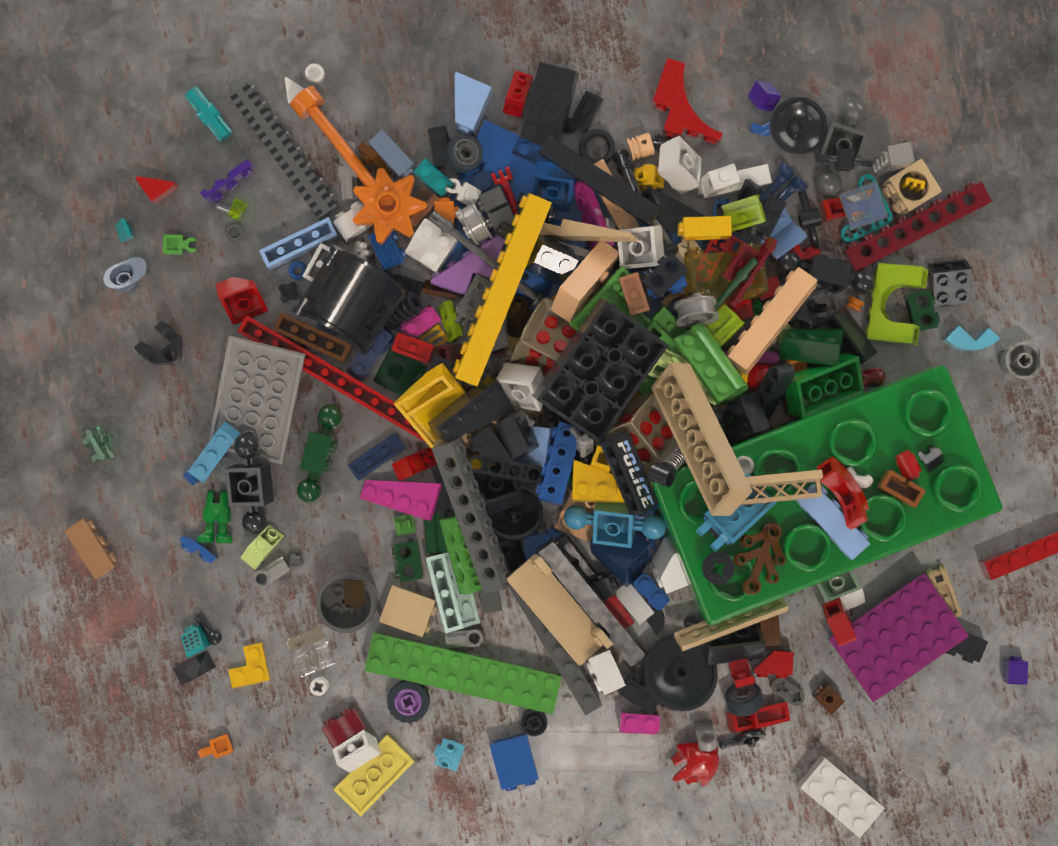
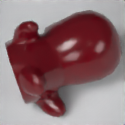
M880 368L866 369L865 372H861L864 392L867 386L878 387L885 382V372Z

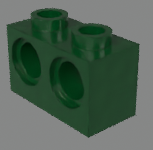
M930 290L904 296L910 324L919 326V332L939 327L940 317L934 308L936 299ZM918 297H922L925 300L923 307L917 304ZM923 315L929 318L927 326L921 322Z
M418 540L395 543V548H392L393 560L397 559L398 567H395L396 579L400 578V582L423 579L424 573ZM407 546L410 548L411 555L409 557L402 556V547ZM405 566L413 567L414 574L412 576L405 575Z

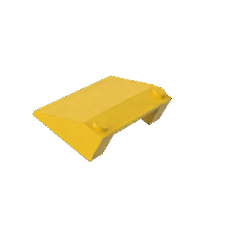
M441 363L426 372L394 402V405L432 449L434 447L433 442L438 439L428 425V422L464 395L466 391L444 364ZM497 434V438L499 439L503 447L506 449L500 435ZM478 460L471 462L472 468L475 470L482 467L481 462Z

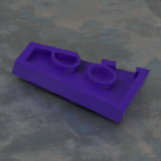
M246 159L229 171L227 174L228 178L218 179L213 183L211 190L207 192L204 189L200 194L210 204L213 202L217 203L224 197L223 194L228 190L232 191L238 186L237 182L242 178H248L253 173L252 170L255 167Z

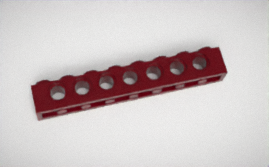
M973 181L964 186L966 190L960 193L956 190L947 195L948 199L942 201L940 198L930 203L932 207L926 210L922 207L914 211L915 216L909 219L907 216H904L896 221L897 225L891 227L889 224L879 229L881 233L875 236L871 233L862 238L863 242L859 244L853 242L845 246L846 251L842 254L847 264L852 265L851 272L854 273L990 204L992 200L983 182L976 184ZM964 195L970 197V205L964 203ZM947 204H951L954 207L953 213H949L946 210ZM930 213L936 214V222L929 219ZM913 221L920 224L918 231L912 228ZM896 230L902 231V239L896 238ZM879 238L886 241L885 248H881L878 245ZM862 247H866L869 250L867 257L861 254Z

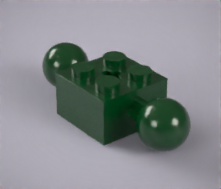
M332 404L325 405L319 410L318 421L322 425L320 433L309 432L299 469L309 471L307 479L301 481L297 487V495L305 503H313L320 498L322 489L318 483L319 476L330 472L333 461H330V458L337 450L338 443L335 442L336 438L331 437L333 428L340 425L343 415L341 410Z

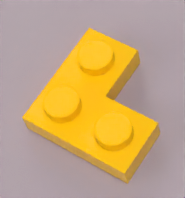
M263 642L243 646L247 665L228 670L232 689L271 680Z

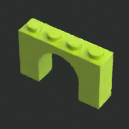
M878 263V268L874 272L876 285L871 293L873 302L869 308L870 322L866 327L867 339L875 342L918 345L920 327L915 324L891 321L886 313V302L893 291L902 287L926 289L928 269L921 266Z

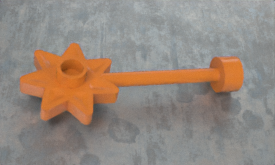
M309 86L299 92L290 102L292 109L300 119L311 116L365 185V187L356 186L353 189L355 195L365 205L353 218L354 224L356 226L374 225L376 240L380 245L385 243L394 230L408 238H412L414 231L410 217L423 213L428 209L425 202L411 196L415 184L414 176L408 175L393 183L383 168H379L375 180L320 110L325 100L316 88Z

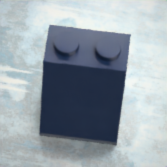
M636 532L631 548L594 544L593 538L590 541L591 553L626 587L652 561L651 543Z

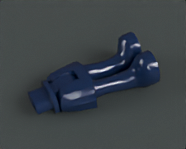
M784 162L778 167L779 174L768 188L761 192L759 200L762 208L768 196H773L795 174ZM796 175L776 198L785 201L796 191H805L808 185Z

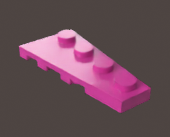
M577 181L573 188L578 209L583 212L581 222L608 228L594 191L582 182ZM588 241L587 247H591L592 251L600 241ZM606 242L611 247L614 246V242Z
M365 480L360 499L432 521L442 484Z

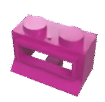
M428 305L422 309L419 315L404 322L400 327L404 334L417 338L435 324H440L442 320L433 307Z
M620 710L619 732L656 735L659 732V713L645 715L625 713L624 710Z

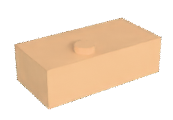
M600 241L560 286L550 310L570 322L611 275L619 257V251L606 242Z

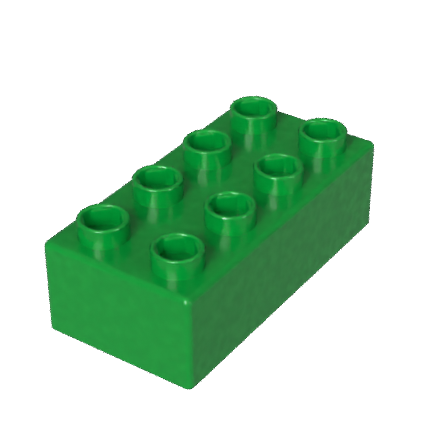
M945 365L917 371L805 418L800 417L730 445L736 458L747 456L753 460L754 467L753 472L750 474L751 476L817 470V466L831 457L837 459L846 468L852 466L857 475H870L873 478V483L868 488H861L869 506V509L866 511L867 521L856 527L857 530L862 529L869 537L867 541L870 545L853 560L845 556L830 539L826 531L819 527L795 500L779 501L742 535L759 533L762 531L763 525L768 522H773L781 528V536L778 542L786 562L781 566L774 565L775 571L779 574V581L774 584L766 582L767 570L764 564L758 578L761 583L760 592L753 595L746 594L742 586L744 581L750 577L756 561L755 558L741 566H737L734 563V574L728 582L719 585L710 583L702 573V564L709 554L715 552L710 545L716 539L709 530L702 537L696 532L705 522L703 519L705 517L704 514L709 509L687 462L678 468L674 483L670 487L650 481L658 500L656 510L666 524V535L679 558L688 583L687 588L699 617L709 625H715L1002 510L1001 500L949 370ZM931 444L941 450L945 462L928 473L923 468L918 453L921 451L924 455L929 454L927 446ZM909 449L911 453H914L922 469L919 472L920 476L911 480V482L926 490L916 508L909 507L894 496L888 495L876 488L886 470H892L902 476L895 463L897 461L895 456ZM815 482L806 483L803 489L806 490L812 483L815 484ZM820 482L828 492L826 496L830 500L834 499L841 506L835 494ZM792 484L786 485L783 489L788 495H794L798 490ZM767 486L764 489L771 497H774L778 492L772 486ZM740 537L732 545L724 543L716 552H723L733 560L735 554L747 553L760 548L763 540L754 542L751 547L744 548L740 544ZM770 546L769 553L772 559L773 555L775 554L773 552L772 547ZM713 561L715 568L710 573L717 571L723 576L721 568L726 563L719 565Z

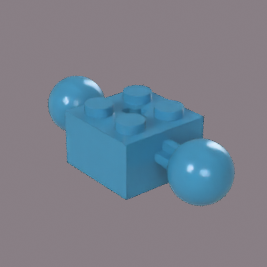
M596 502L594 514L588 513L581 505H572L564 513L565 524L571 529L578 530L585 527L586 524L593 525L594 544L631 548L635 530L642 531L649 539H658L666 531V524L661 516L651 514L643 520L636 519V515L629 514L625 503Z

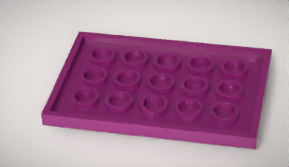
M922 572L852 621L857 640L839 647L834 635L830 636L828 640L871 701L875 702L962 642L969 635L926 574Z

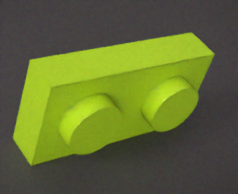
M448 300L438 307V311L448 342L453 343L463 336V329L461 324L455 322L457 318L456 308L453 306L452 300Z

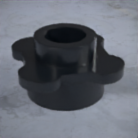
M295 282L286 285L281 284L278 287L281 294L280 299L283 303L299 299Z

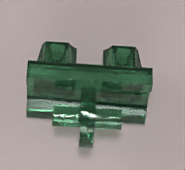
M99 426L85 431L86 435L81 440L84 446H93L95 451L90 454V457L94 463L103 462L115 457L111 443L115 439L113 434L107 436L105 430L102 431Z

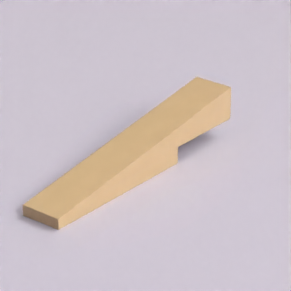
M566 219L562 220L561 226L543 223L539 233L552 240L637 242L638 237L630 232Z

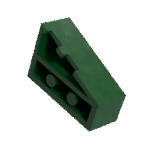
M783 329L779 359L838 366L844 329Z

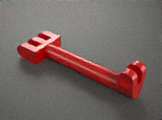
M505 167L506 176L503 175L500 169L498 170L499 179H497L494 172L491 173V177L495 186L502 185L515 217V214H517V210H515L516 199L508 182L513 180V176L509 167Z

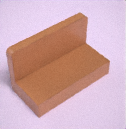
M422 187L414 196V198L425 202L428 207L427 211L410 217L412 227L415 230L419 228L423 220L434 210V201H439V198L425 187Z
M636 272L619 278L630 315L634 316L651 311L640 274Z

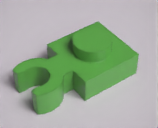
M163 235V254L183 255L184 249L195 253L197 249H191L189 245L191 242H197V239L188 238L184 241L183 235Z

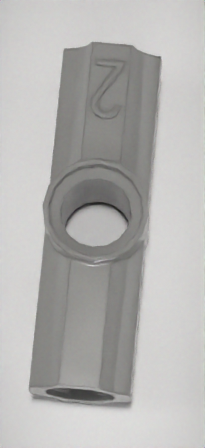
M345 141L356 154L355 142ZM339 153L338 174L339 180H341L342 201L359 200L353 191L354 187L358 186L359 178Z

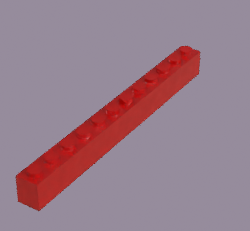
M246 315L237 330L238 333L255 342L306 354L303 365L304 372L426 443L397 409L394 401Z

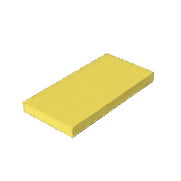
M388 734L378 743L381 754L349 773L333 789L360 817L415 762Z

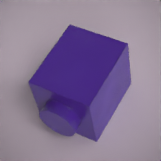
M1010 656V659H1004L1003 682L1007 684L1028 685V661L1022 660V656Z

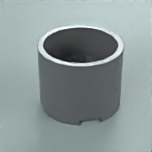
M343 572L327 580L320 588L316 598L317 613L321 621L331 630L340 633L355 632L364 627L375 615L379 603L378 592L374 584L361 573ZM366 580V604L361 605V609H350L349 606L344 605V581Z

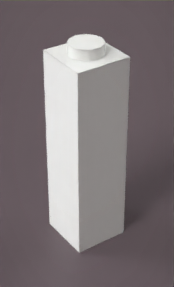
M768 164L737 171L742 185L745 179H751L760 187L769 186L772 183ZM701 179L700 186L696 188L698 196H702V200L738 193L742 185L710 196L706 195Z

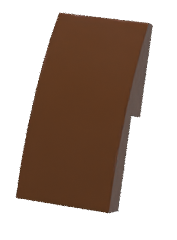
M776 615L760 621L759 626L766 642L765 647L780 646L779 616Z

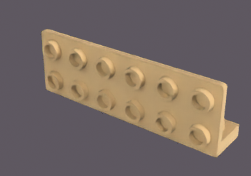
M534 554L507 578V581L576 664L581 666L602 646L608 649L613 643L600 628L596 627L551 573L552 570L539 555Z

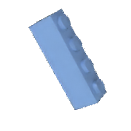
M328 217L259 250L267 268L272 270L318 248L320 243H329L339 238L331 219Z
M812 483L805 491L809 494L816 493L815 484ZM822 485V497L795 500L813 521L826 531L830 539L848 559L853 560L870 545L867 541L869 537L862 529L857 530L854 528L850 530L846 527L844 514L839 510L841 506L834 499L830 500L826 496L828 492Z

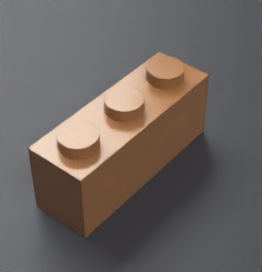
M84 518L64 532L93 578L97 580L117 568L118 564L116 562H118V559L113 552H109L106 546L108 544L105 538L98 535L96 531L97 526L93 520Z

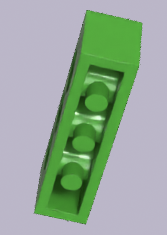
M456 515L439 520L459 594H472L482 590Z

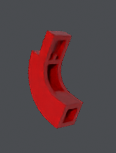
M834 457L817 466V470H822L823 474L820 482L835 494L842 506L846 527L853 530L867 521L866 511L869 509L867 500L859 484L848 469Z

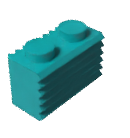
M426 158L414 170L415 177H418V180H421L424 185L429 187L440 198H446L449 195L445 190L446 187L450 189L455 187L454 183Z

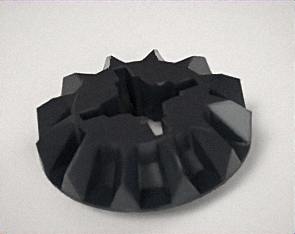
M714 552L703 560L702 573L710 583L724 584L732 578L735 566L733 560L727 554ZM713 561L719 565L726 563L721 568L723 576L717 571L710 573L715 568Z

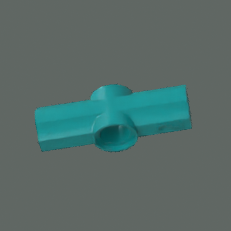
M197 86L190 89L184 97L195 109L197 116L204 125L209 127L220 142L230 137L233 131L222 119L220 112L212 102L208 101Z

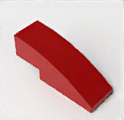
M787 702L762 705L761 709L756 713L748 716H736L731 714L730 711L726 712L728 728L731 732L752 728L758 729L791 721Z

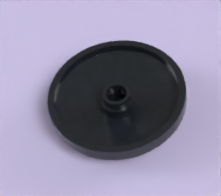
M674 634L658 640L649 648L642 665V677L646 690L656 703L671 711L687 712L699 708L711 698L717 685L718 670L716 664H706L701 645L682 651L674 638Z

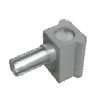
M572 426L569 431L576 438L577 450L580 452V456L585 457L594 450L593 439L589 438L587 434L581 435L576 427Z

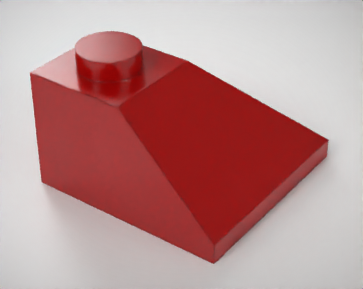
M232 277L215 284L218 298L233 325L242 322L246 315L252 318L268 311L254 281Z

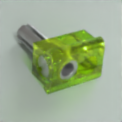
M235 198L231 207L222 203H218L217 205L219 206H216L217 209L226 212L228 217L241 222L248 204Z

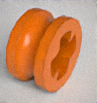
M849 296V302H846L845 306L860 313V307L864 306V303L855 297Z

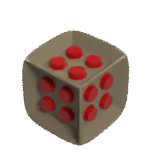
M543 298L536 306L523 330L520 341L515 346L510 360L511 364L540 367L543 377L546 376L576 333L568 324V321L550 310L554 300L549 298Z
M653 392L629 402L601 441L603 442L615 433L629 432L648 476L651 466L655 462H664L678 446ZM594 440L595 446H600V443Z

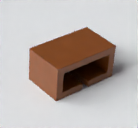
M886 470L876 488L888 495L894 496L912 508L917 507L926 491L911 481H906V478L892 470Z

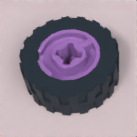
M406 680L396 683L390 690L387 698V707L391 716L393 715L394 719L402 723L407 722L408 724L422 719L430 705L429 692L425 686Z

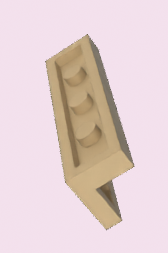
M822 470L746 477L750 487L758 494L754 499L744 500L741 505L822 497L820 480L823 478ZM809 482H815L816 493L809 494L803 489L804 485ZM792 484L798 490L794 495H788L783 491L784 487ZM767 486H772L778 492L774 497H768L763 493V490Z

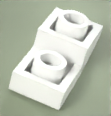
M631 584L628 587L623 585L617 590L616 597L639 625L654 614L653 610Z

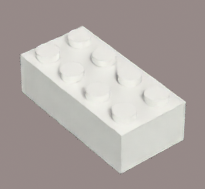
M823 755L817 759L797 783L804 792L859 838L885 809Z

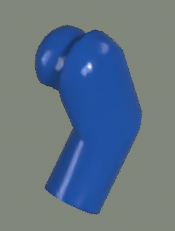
M771 119L763 126L752 123L750 132L761 136H769L771 134Z

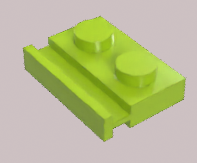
M759 195L721 206L724 212L723 215L731 216V232L766 222Z
M726 304L717 311L719 319L712 324L706 325L721 348L745 325Z

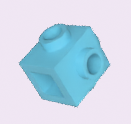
M443 738L442 744H437L434 756H437L434 764L457 771L465 745Z

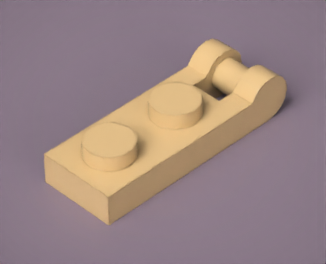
M942 564L934 570H925L926 576L955 617L962 616L945 566ZM941 576L942 581L936 582L935 577Z

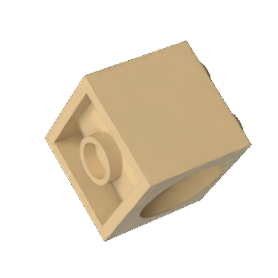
M922 158L881 184L884 195L887 198L890 197L893 202L892 207L897 214L900 213L901 217L942 192ZM910 177L925 181V187L920 191V197L917 201L906 199L901 194L899 189L901 178Z

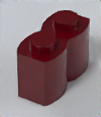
M348 707L340 712L342 716L336 719L331 717L323 722L325 725L321 729L332 748L337 747L362 730L367 729L356 707L354 709Z

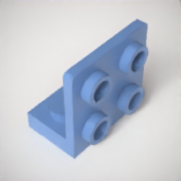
M784 209L770 236L777 240L776 248L771 255L775 259H779L807 238L806 233L791 220L786 209Z

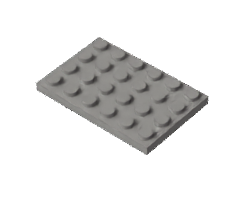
M229 336L208 443L220 426L226 422L240 432L238 437L249 434L257 439L259 450L253 458L282 465L306 354ZM235 441L228 449V452L236 453L234 450Z

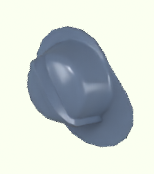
M140 257L127 259L108 268L103 276V281L111 289H116L119 292H128L145 275L147 263Z

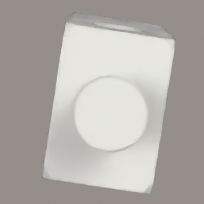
M735 164L712 170L701 178L707 196L742 185Z

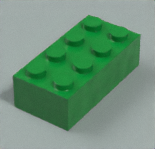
M843 353L840 354L838 366L815 364L795 372V376L785 392L789 414L805 418L865 393L859 357Z

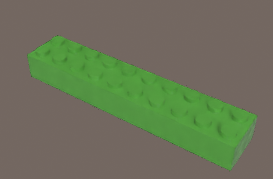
M378 631L373 633L364 670L549 714L554 713L562 678L560 673Z

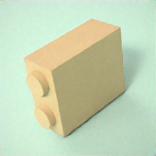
M393 584L379 622L423 637L424 633H429L432 625L429 622L430 616H435L437 611L436 599Z

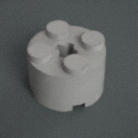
M1029 341L1008 345L1003 349L1000 356V367L1003 374L1016 381L1034 378L1044 366L1043 352L1034 343ZM1019 359L1024 360V363H1020Z

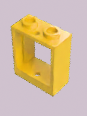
M731 216L684 217L677 225V234L681 236V241L728 239L732 236Z

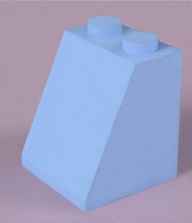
M456 72V128L460 134L475 136L492 97V87Z
M532 426L531 431L536 436L539 447L524 457L511 459V461L543 467L544 464H548L550 458L546 456L549 445L553 446L555 438L551 437L553 428Z

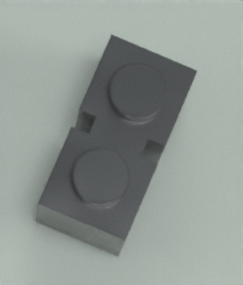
M500 186L479 195L480 201L477 204L482 213L486 212L488 219L485 221L490 230L494 229V232H496L501 221L512 224L514 216L509 205L499 209L507 205Z

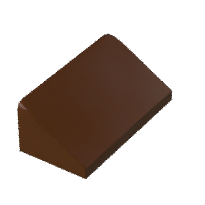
M425 280L422 288L423 294L451 300L461 297V294L432 285L431 280Z

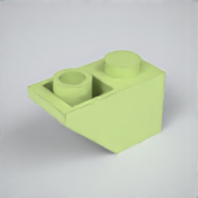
M269 524L247 547L241 559L256 570L283 539L284 535Z

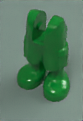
M208 489L202 514V521L206 522V528L202 534L197 536L196 542L215 543L214 526L215 522H218L216 543L232 544L233 538L227 532V523L231 522V509L229 508L227 490H221L220 503H215V490Z

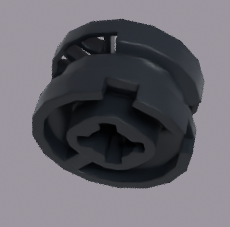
M527 709L521 717L522 730L527 735L534 737L545 732L548 723L546 714Z

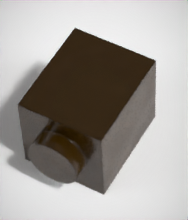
M366 580L344 581V605H349L350 609H361V605L366 604Z

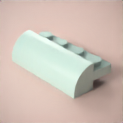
M448 552L425 558L444 633L479 624L480 619L473 593L459 594Z

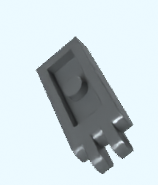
M476 274L455 312L458 314L455 320L456 323H459L462 317L465 318L462 323L463 327L467 325L468 321L473 322L478 306H482L484 302L482 296L485 288H490L491 281Z

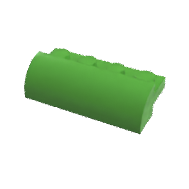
M704 323L696 324L689 331L674 338L673 343L687 363L691 365L694 373L717 405L728 398L736 397L748 389L747 383Z

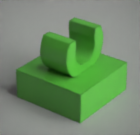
M407 514L393 518L397 536L417 532L413 515Z

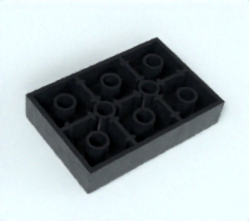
M600 298L532 396L601 443L669 345L610 302Z

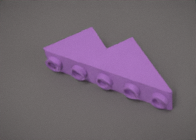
M494 234L495 238L490 241L488 239L482 241L479 247L497 262L500 251L503 250L505 239ZM469 250L462 255V260L459 262L454 260L446 266L447 270L442 273L438 271L430 277L432 279L431 284L465 296L473 275L478 274L489 280L493 269Z

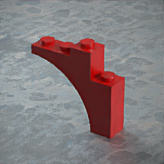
M667 58L651 104L655 106L656 110L662 112L669 111L662 133H665L666 137L675 138L677 136L681 137L682 133L686 132L688 137H700L706 143L712 145L715 143L719 144L723 133L704 123L696 115L688 102L683 82L685 64Z

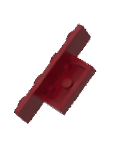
M768 236L758 252L747 244L741 243L721 275L732 282L740 268H744L753 257L759 263L749 273L750 276L747 280L742 281L727 298L726 302L734 307L740 303L743 293L754 282V276L764 267L768 255L774 252L777 243L776 239Z

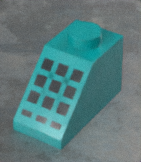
M194 624L185 628V633L180 636L188 658L211 645L207 640L204 630L200 626L195 627Z

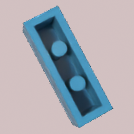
M224 422L191 466L188 473L204 483L240 432Z

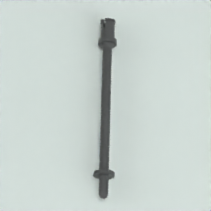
M436 210L433 212L428 221L442 230V234H450L492 269L497 270L499 264L458 232L451 220H446ZM519 282L517 288L533 300L531 306L539 304L543 293L540 292L537 295L524 283Z

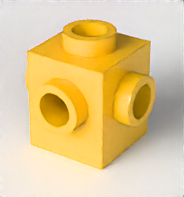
M643 164L642 167L634 168V175L641 192L649 187H653L654 190L664 188V178L659 175L657 166Z

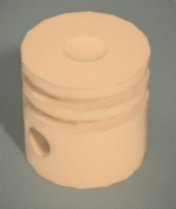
M648 132L635 136V139L633 137L630 138L631 140L626 139L632 161H635V158L638 160L640 157L645 158L655 154Z

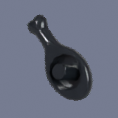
M752 728L741 732L731 739L720 741L718 745L721 750L736 745L755 747V742L763 739L766 733L761 728Z

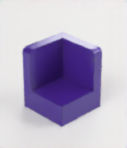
M756 80L748 94V98L759 110L773 112L781 98V94L771 83Z

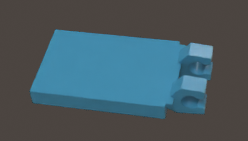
M752 489V493L745 500L754 499L758 493ZM763 490V493L765 495L771 497L765 490ZM776 502L740 505L731 516H712L708 510L704 514L705 517L703 519L705 522L696 532L702 537L712 528L720 536L710 545L716 552L724 543L732 545Z

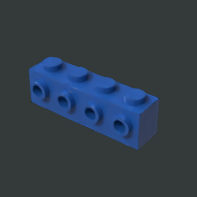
M559 422L558 427L554 426L551 437L555 439L553 446L549 445L546 456L550 458L548 464L543 465L541 475L544 476L543 483H538L536 494L539 495L538 500L559 506L562 504L577 450L576 438L569 431L573 425Z

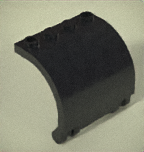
M332 245L329 249L330 253L322 260L323 264L305 294H301L299 303L291 311L300 317L305 316L327 326L345 338L361 354L366 355L403 298L406 290L391 276L372 263L346 249Z

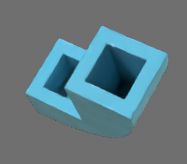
M956 326L942 341L957 350L976 351L993 345L1000 338L990 328H987L974 340L963 328Z

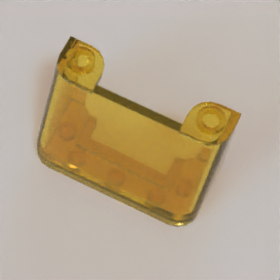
M753 243L747 244L757 252L761 248V245L754 246ZM699 247L687 249L684 253V266L688 269L684 274L687 286L684 288V299L689 298L694 293H702V296H712L717 299L731 283L721 274L736 251L704 254V251L699 250ZM765 266L756 273L754 282L745 290L742 300H756L769 290Z

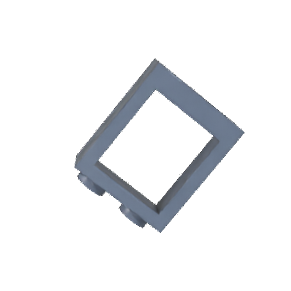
M382 129L368 142L370 148L381 157L399 179L408 175H415L414 170L416 168L414 163Z

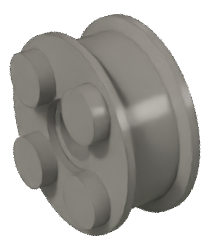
M472 200L471 205L463 209L459 207L455 213L460 223H462V228L467 237H469L473 244L479 246L480 241L488 237L492 239L493 237L483 215Z
M694 293L689 298L676 301L674 311L678 313L677 326L691 328L699 323H704L706 326L717 321L719 313L715 311L714 307L717 303L716 298L702 296V293Z

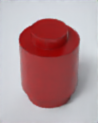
M910 449L895 456L897 460L895 463L902 477L908 478L911 481L920 476L919 472L922 469Z

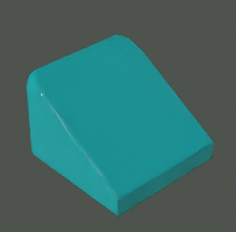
M124 218L115 225L120 242L124 243L134 239V234L129 221Z

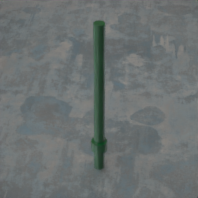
M753 257L744 268H740L734 280L716 299L715 311L721 307L742 281L747 280L750 276L749 273L759 263L757 259Z

